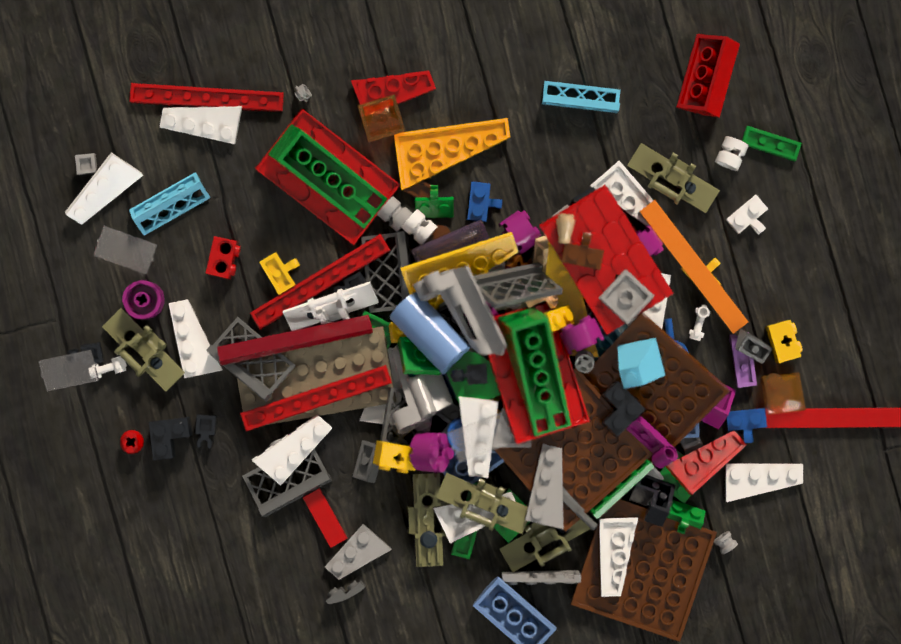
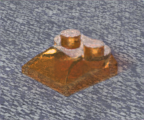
M395 94L358 105L368 142L405 132Z
M799 372L786 374L772 373L761 377L767 415L806 410Z

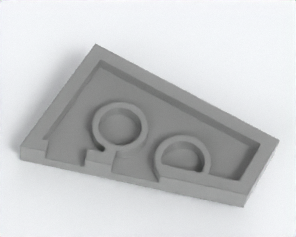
M362 524L327 563L325 568L340 580L392 549L365 524Z

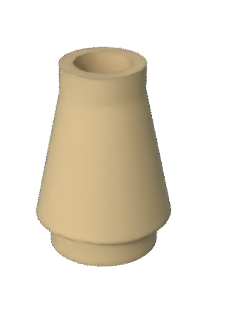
M558 214V219H556L558 242L570 243L575 224L574 215Z

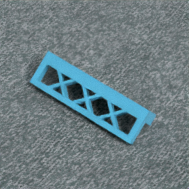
M544 81L542 104L618 113L620 108V90ZM548 86L556 87L560 94L557 96L548 95ZM569 89H575L579 96L576 98L567 97L565 92ZM588 91H594L598 98L590 100L586 99L583 95ZM607 93L616 94L615 102H607L602 97Z
M195 172L131 208L129 211L137 227L143 235H146L210 199V196ZM199 189L204 194L198 198H192V194ZM180 200L186 201L185 205L181 208L175 207L176 202ZM169 210L167 216H158L160 211ZM146 219L153 220L152 224L145 228L141 224Z

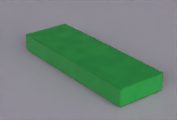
M746 126L742 142L746 143L750 148L794 162L797 160L802 144L801 142L750 126Z

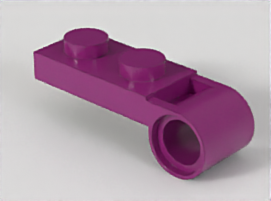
M640 415L626 428L653 453L652 461L656 467L662 469L677 460L678 454L676 449Z

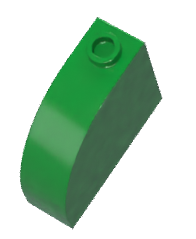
M467 351L447 372L459 404V397L491 400L500 396L490 362L477 353ZM487 364L488 384L468 385V377H464L463 382H452V378H450L452 370L463 369V372L467 373V365Z

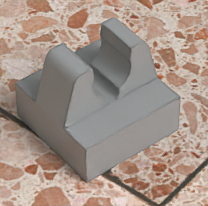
M95 153L75 155L77 175L96 173Z

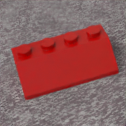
M696 35L677 108L704 116L720 117L740 43L726 36Z

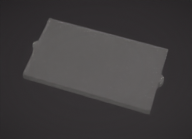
M104 226L100 238L97 239L98 243L93 255L147 274L151 262L154 261L153 256L157 244Z
M91 350L38 361L42 372L41 377L44 379L47 391L99 381L96 370L97 364L94 363Z
M502 412L448 432L453 445L452 450H455L459 463L513 443L509 432L510 427L506 424Z

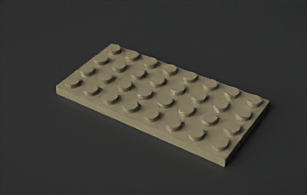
M384 326L372 328L373 333L282 352L281 354L295 364L296 367L272 393L271 398L267 402L237 378L243 412L387 365L392 380L391 384L270 424L386 404L389 387L394 388ZM273 354L263 356L262 360H273ZM260 357L249 359V362L260 361ZM276 362L277 373L285 372L289 368V365L285 362ZM263 363V374L274 373V363ZM260 364L249 365L252 375L261 374ZM275 376L264 377V385L270 389L275 384ZM395 392L393 395L394 403L397 402Z

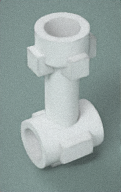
M703 304L695 308L697 319L694 329L689 330V338L697 341L703 338L704 333L701 332L705 317L710 315L709 309Z
M119 356L112 358V363L103 366L94 364L93 367H89L91 377L98 379L102 377L101 374L113 370L115 374L124 372L127 367L126 361Z

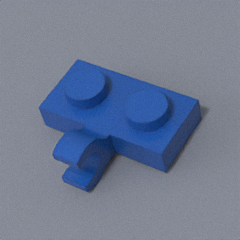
M471 182L467 220L487 222L488 207L502 208V200L489 199L490 183Z
M766 408L730 411L727 417L728 431L744 430V443L754 442L752 429L768 427Z

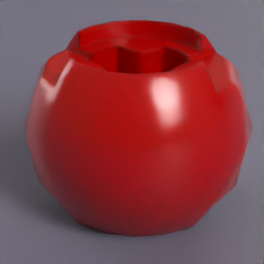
M128 430L122 434L120 446L124 452L136 454L143 448L144 438L141 433L136 430ZM128 438H135V446L128 445V443L130 442Z

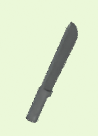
M563 488V502L593 530L597 524Z

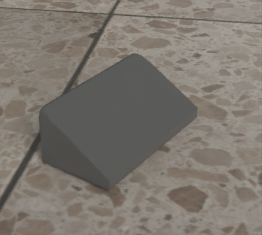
M740 329L735 349L763 364L773 348L764 341Z
M362 440L353 478L370 483L376 482L379 466L373 464L375 443Z

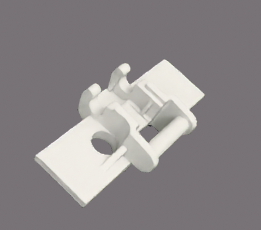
M367 282L346 290L339 289L336 293L315 300L313 298L309 299L307 303L283 310V314L290 329L294 331L320 322L321 324H327L339 319H350V312L379 302L371 283ZM350 298H353V299H354L353 302H351V303H346V301L349 300Z

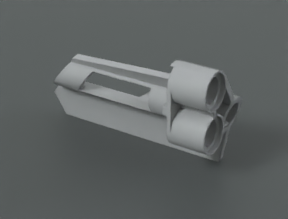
M468 266L450 269L441 273L439 271L433 272L413 285L420 301L424 300L426 302L441 294L469 345L477 353L503 355L507 344ZM464 313H465V315H466V317H467V319H468V321H469V323H470V325H471V327H472V329H473V331H474V333H475V335H476V337H477L478 340L474 339V337H473V335H472V333H471V331H470V329H469V327H468V325H467V323H466V321H465V319H464V317H463V314H464Z
M397 344L392 350V354L408 406L395 411L392 414V418L399 434L408 433L413 429L415 431H422L431 426L430 418L436 412L453 404L442 373L440 375L415 374L416 376L408 377L407 374H403Z

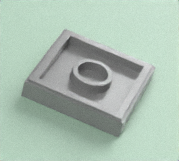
M625 269L602 293L599 299L628 325L654 295Z

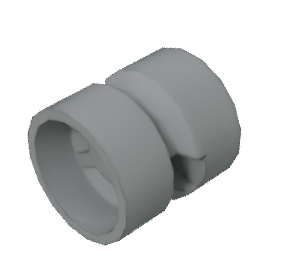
M393 196L377 215L385 222L389 221V226L396 232H399L403 224L413 213L406 207L402 208L401 202Z

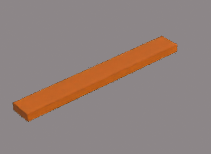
M654 200L639 211L729 330L734 334L746 325L748 320L659 204Z

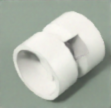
M726 136L721 146L723 151H719L715 162L725 168L738 171L742 163L741 156H745L748 145L736 138Z
M417 209L401 228L409 235L413 234L414 239L422 246L438 227L432 221H426V216Z

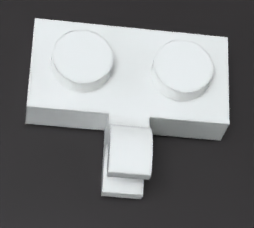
M754 195L728 217L726 221L737 234L751 225L759 235L766 228L757 218L768 208L757 195Z

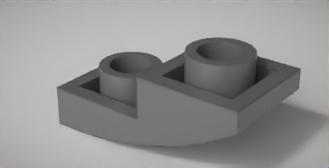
M354 580L347 586V592L342 586L339 589L335 587L327 594L326 602L333 604L344 601L359 593L366 585L362 580L359 582Z

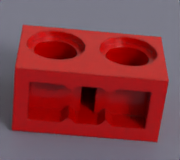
M214 236L206 274L231 279V276L235 275L237 267L234 264L235 257H239L241 246H238L239 242ZM224 244H230L231 251L228 254H223L222 252ZM221 262L227 265V269L223 273H220L217 269L218 264Z

